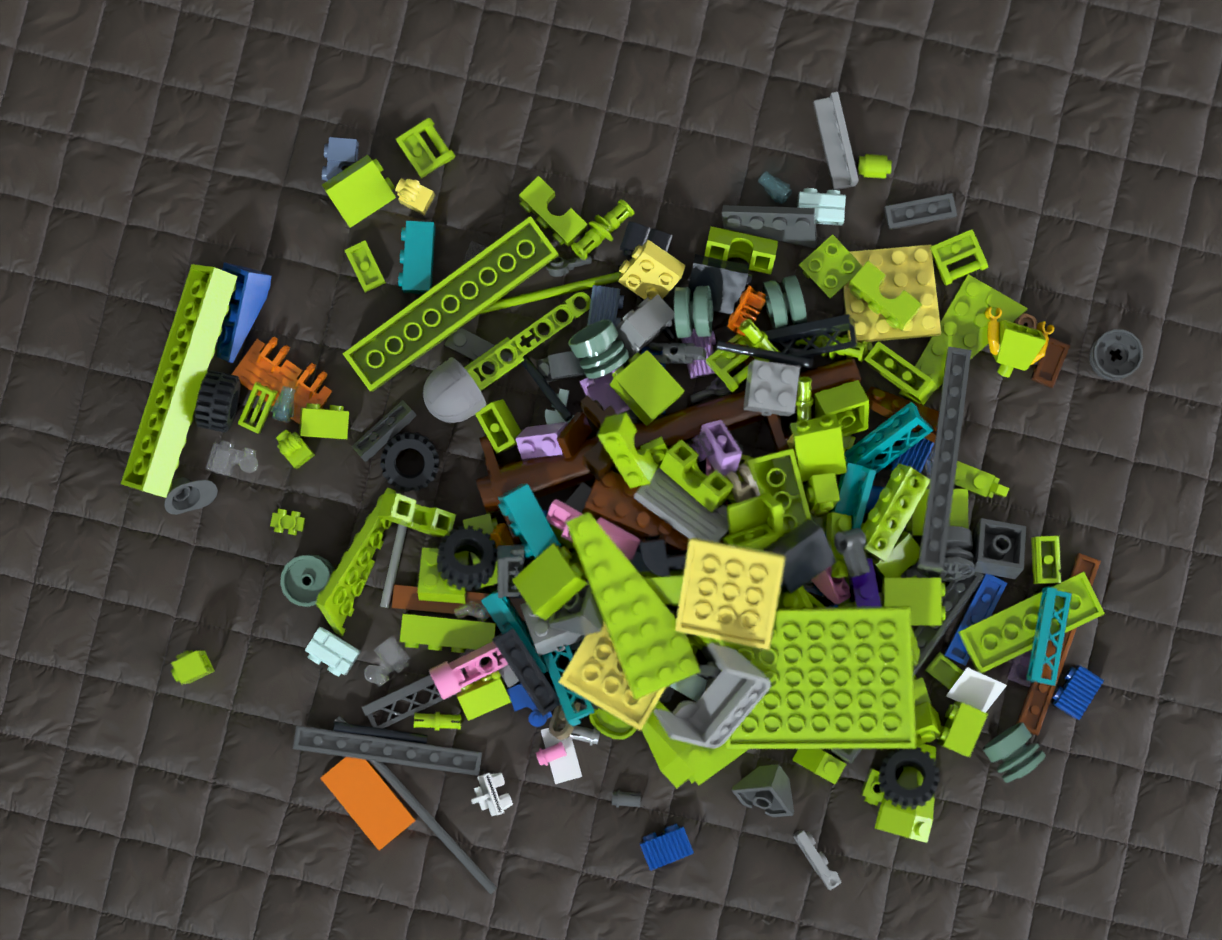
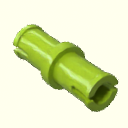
M751 319L741 323L739 330L750 340L752 347L779 352L768 340L767 334L764 331H760Z
M799 377L795 404L797 406V422L811 419L813 398L811 397L812 379L809 377Z
M440 712L435 714L414 713V719L424 720L414 721V728H435L438 731L439 728L461 729V723L451 722L461 721V714L448 715L440 714Z

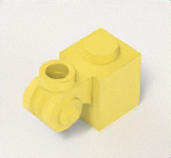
M401 178L395 189L398 192L397 195L400 196L398 199L401 204L424 216L435 197L434 191L420 185L417 180H404Z

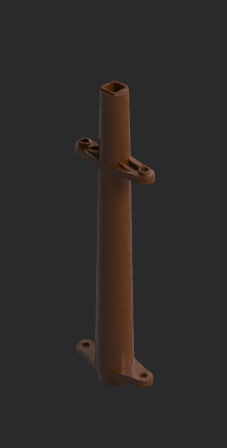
M749 356L744 360L745 365H749L755 359ZM854 358L843 359L799 373V377H809L812 379L811 397L813 398V405L815 404V393L856 380L861 384L862 381ZM745 390L659 416L647 426L643 422L634 424L637 430L634 436L636 450H641L640 446L659 437L663 438L668 449H671L680 440H683L687 445L698 443L701 426L718 420H722L727 430L732 431L764 419L776 451L790 448L787 444L789 437L784 436L781 429L780 416L783 415L771 414V416H764L762 412L743 410ZM487 435L479 438L489 475L476 479V483L487 514L500 510L498 497L520 484H528L535 499L595 478L583 465V455L600 440L598 436L586 439L571 458H565L563 454L528 458L498 467ZM615 465L611 471H617V466ZM503 515L509 527L514 545L522 544L519 536L515 537L509 525L512 524L508 516Z

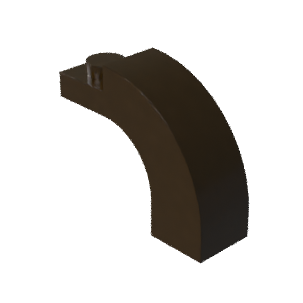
M588 395L581 400V411L585 413V416L599 431L606 417L617 415L611 406L604 410L597 400L593 401ZM601 440L583 455V465L598 481L606 476L615 466Z

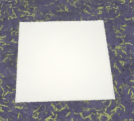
M967 668L947 693L946 697L963 702L986 713L1007 685Z

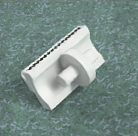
M487 773L477 777L480 786L474 788L477 797L471 799L472 804L479 802L481 810L489 808L491 816L504 813L503 810L513 805L508 793L501 796L497 794L496 788L505 784L502 773Z

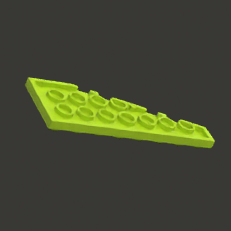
M585 513L566 521L633 698H641L699 673L700 669L686 633L675 631L677 619L591 514Z

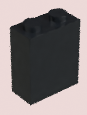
M695 254L688 286L692 293V300L696 286H709L713 311L732 314L739 305V300L745 291V287L748 288L751 285L753 274H748L750 265Z
M810 518L763 549L764 552L785 555L780 588L784 587L789 593H793L836 563L822 528Z

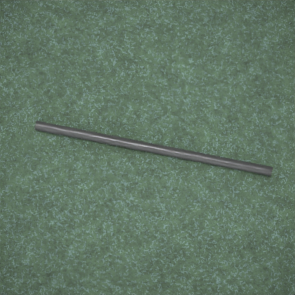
M341 716L333 721L334 723H347ZM368 760L491 895L497 887L383 762Z

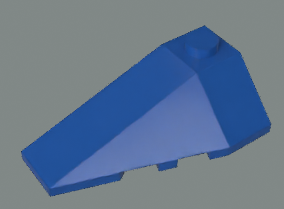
M224 262L222 270L238 277L236 289L229 301L228 313L225 315L222 323L221 335L217 339V357L233 363L267 299L272 276L258 270Z

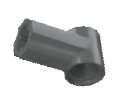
M859 528L837 533L834 537V544L838 552L844 555L850 577L869 573L870 568L863 549L866 544L864 532Z

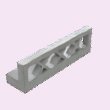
M834 92L831 93L829 98L816 100L813 104L833 190L856 186L859 179L839 93Z

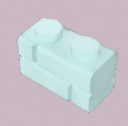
M805 188L804 192H799L797 208H815L816 224L842 225L844 223L846 195H840L838 190H827V193H817L818 190L813 188Z
M323 627L318 628L305 649L309 653L308 658L317 664H320L322 661L329 665L327 670L338 677L340 674H348L361 653L360 650Z

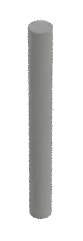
M398 524L380 607L389 608L407 531V527Z

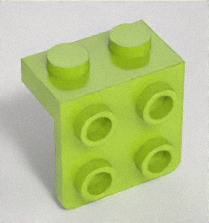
M770 493L729 505L726 509L729 536L767 524L776 533L777 540L787 534L783 523L784 507Z

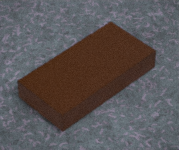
M1049 337L1045 356L1038 360L1031 380L1053 388L1071 345Z
M577 412L556 438L565 458L573 457L592 432L584 412Z

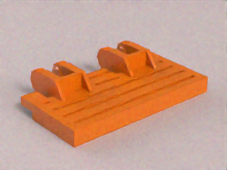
M272 337L267 345L256 339L231 375L238 376L240 383L251 391L255 382L268 386L271 390L278 391L272 406L300 425L301 407L306 408L307 403L321 404L320 409H322L333 392L326 386H323L319 394L316 393L326 379L327 373L325 371L321 372L309 388L305 385V382L315 371V364L311 363L303 372V370L286 359L280 368L279 365L289 352L290 347L287 345L282 347L275 359L271 361L267 357L276 347L278 339ZM260 390L258 391L257 395H258L259 397H260L262 391H260ZM267 394L265 401L268 400L269 394Z

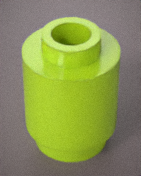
M865 154V156H859L858 175L869 178H886V174H891L892 161L887 160V155Z

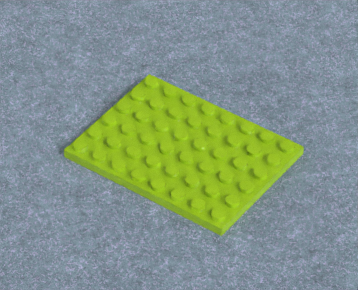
M910 606L776 609L769 650L720 640V646L736 650L763 672L771 683L770 689L727 739L726 749L916 748Z

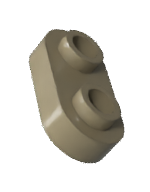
M575 701L574 705L577 712H579L580 703ZM560 704L554 708L549 724V732L559 740L567 739L572 734L574 726L567 722Z

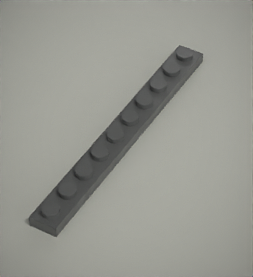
M949 346L945 362L918 568L941 572L944 567L971 350Z
M975 572L966 579L951 581L945 588V597H941V606H945L946 613L945 620H942V625H919L915 630L914 635L920 649L918 664L913 666V677L984 578L983 574ZM831 748V750L852 764L862 748Z

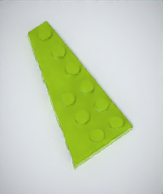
M968 274L940 321L941 335L931 337L914 367L933 379L938 389L943 384L948 346L971 350V360L989 344L987 331L990 320L985 316V311L988 307L992 308L991 314L993 316H996V308L1002 310V315L997 319L999 323L1001 319L1014 322L1028 308ZM900 390V395L906 397L907 399L915 403L921 404L913 397L908 395L906 392Z
M387 488L384 494L396 493L395 490ZM383 494L378 498L373 512L367 516L361 531L355 535L353 544L343 554L338 568L330 575L328 584L324 590L320 591L317 597V606L333 631L343 636L346 630L342 627L346 617H351L353 614L355 596L361 595L375 563L372 560L376 548L381 549L383 545V532L385 529L390 528L392 521L377 517Z

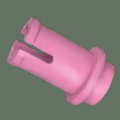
M559 742L543 750L539 748L536 756L540 765L545 764L547 766L549 762L567 756L563 743Z

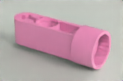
M491 642L450 663L446 661L430 669L429 673L444 700L460 692V688L508 665L495 643ZM495 652L498 658L496 659L492 653ZM483 657H490L486 665L479 664ZM465 668L467 674L463 675L460 669Z

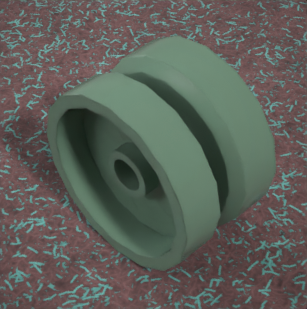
M795 275L783 278L781 283L782 291L775 280L763 282V292L766 295L765 307L773 329L787 327L788 317L792 325L807 323L804 299Z
M696 286L693 300L689 287L675 288L674 314L678 338L691 337L693 325H695L698 337H710L712 335L713 304L709 286Z
M302 555L293 558L285 565L281 573L280 584L283 594L290 602L298 606L309 607L317 605L318 594L328 584L330 575L335 571V568L327 559L320 555ZM307 576L311 578V583L309 585L306 583L308 581V579H306Z

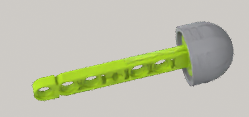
M584 292L574 294L564 301V304L554 308L511 340L506 337L465 367L452 357L442 365H439L428 376L423 388V398L429 412L437 419L449 423L461 422L474 416L475 413L486 406V401L481 391L523 362L524 355L571 323L573 318L576 319L590 308V297ZM576 297L585 299L586 306L584 309L575 307L574 300ZM558 310L567 312L568 319L566 322H559L556 319V312ZM540 323H546L549 326L550 331L547 335H541L538 332L537 327ZM532 329L536 338L528 343L529 348L527 346L522 347L520 345L522 341L520 337L522 336L524 339L532 335L529 330ZM503 349H509L512 352L513 357L511 361L506 362L501 359L500 353ZM484 362L493 364L494 372L491 375L483 373L482 364Z

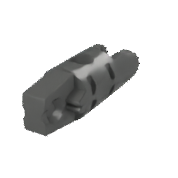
M649 343L650 350L663 351V355H653L660 364H693V360H706L707 351L705 348L695 346L694 343Z

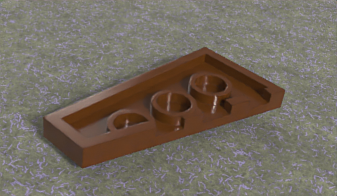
M872 386L865 393L869 399V408L888 419L912 402ZM912 402L917 406L920 417L928 422L934 430L924 438L935 443L939 411ZM918 424L911 431L919 432L923 427Z

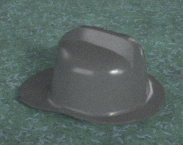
M184 477L176 478L172 481V488L165 498V510L170 514L177 515L203 508L214 501L218 492L217 487L209 480L191 481Z

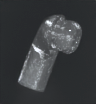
M474 601L453 609L457 619L470 614L477 617L479 622H484L489 617L485 606Z

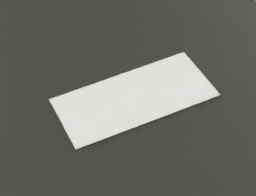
M549 728L541 730L545 748L562 742L567 756L549 762L555 784L582 777L570 736L567 739L559 740L550 734Z

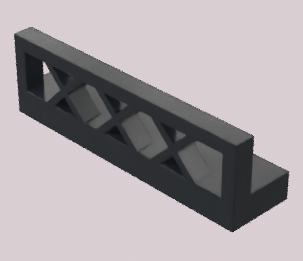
M849 314L764 331L772 345L781 344L785 347L782 353L787 354L791 351L790 355L800 357L858 347L855 321ZM850 330L851 342L840 343L836 340L842 331ZM825 335L830 338L825 347L819 348L814 345L819 336ZM804 340L808 344L803 351L796 352L791 349L796 341ZM768 360L771 363H778V361Z
M506 622L502 625L504 631L492 640L541 715L544 716L561 704L560 700L513 627Z

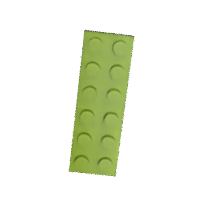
M1081 572L1051 587L1056 588L1057 591L1072 593L1065 633L1105 614L1085 572ZM1042 592L958 632L977 672H986L1032 649ZM1056 596L1054 603L1056 612L1063 608L1065 597ZM1055 617L1051 620L1050 633L1052 635L1060 627Z

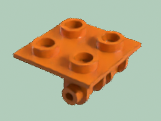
M748 286L747 290L740 297L736 311L730 315L727 327L736 335L740 334L745 337L746 335L739 330V327L747 319H751L753 323L756 321L757 315H759L766 302V295L760 291L756 292L751 286Z

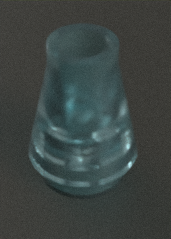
M767 171L758 180L774 202L783 204L792 194L793 190L789 188L790 185L776 178Z
M284 386L281 388V392L271 410L273 419L290 422L291 417H294L295 389Z

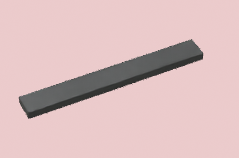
M296 726L293 749L476 776H479L482 752Z

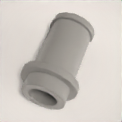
M575 725L570 739L588 742L592 746L593 744H598L600 731L596 730L595 727L590 729Z

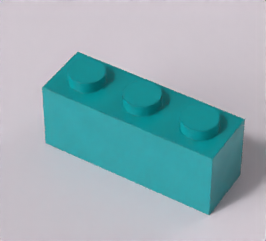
M406 221V227H402L401 241H405V248L400 250V264L404 265L403 273L399 272L398 286H402L404 293L425 294L432 289L434 222Z
M520 484L498 497L500 501L498 506L502 514L510 519L512 523L509 525L515 537L519 536L522 545H524V555L527 558L530 557V559L535 560L553 543L560 547L528 484Z

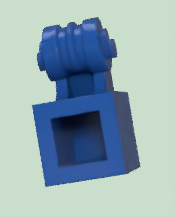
M522 684L507 689L515 711L525 707L532 709L533 712L529 715L531 725L540 727L545 724L548 718L552 717L551 711L544 716L541 715Z

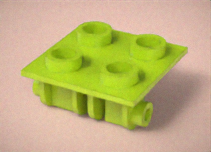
M833 234L799 264L803 269V274L808 279L811 278L829 298L833 297L863 267Z

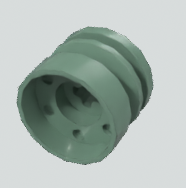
M604 319L588 325L573 335L568 342L575 357L583 358L580 361V366L585 369L584 373L589 379L598 378L612 372L629 358L630 354L624 348L623 341L615 340L618 337V332L610 319Z
M1023 722L1008 728L982 748L991 762L1003 760L998 766L997 771L1002 773L1008 770L1002 776L1005 783L1027 775L1046 757L1043 750L1033 753L1039 747L1037 742L1026 746L1025 743L1032 735Z

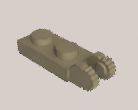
M742 464L738 468L740 476L744 480L741 484L735 472L727 473L728 480L734 484L732 492L736 503L760 496L756 481L753 480L747 465Z

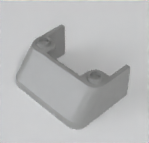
M709 643L707 647L716 658L717 666L723 671L697 702H681L673 713L660 709H655L654 713L670 738L713 749L720 747L727 741L770 689L771 683L763 672L736 650Z

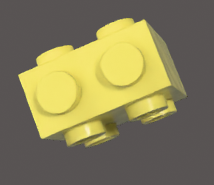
M647 240L643 246L638 245L635 248L630 261L626 259L619 268L621 274L618 282L644 300L647 297L653 299L656 295L663 299L682 278L685 264L650 240Z

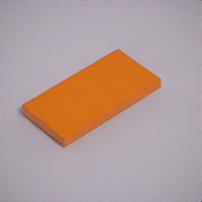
M345 757L320 778L378 850H381L416 821L368 760Z

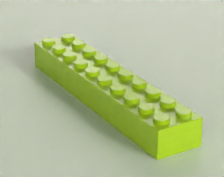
M530 216L344 352L343 355L369 391L373 392L558 257L559 254Z
M191 265L121 481L122 485L164 498L167 497L168 492L171 490L173 475L179 466V457L182 448L186 444L189 426L193 422V413L199 389L205 375L208 373L210 360L215 354L214 348L218 337L221 335L222 323L225 315L228 313L229 301L236 289L238 276L215 267Z

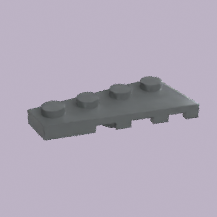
M723 205L722 218L724 229L816 249L815 208Z

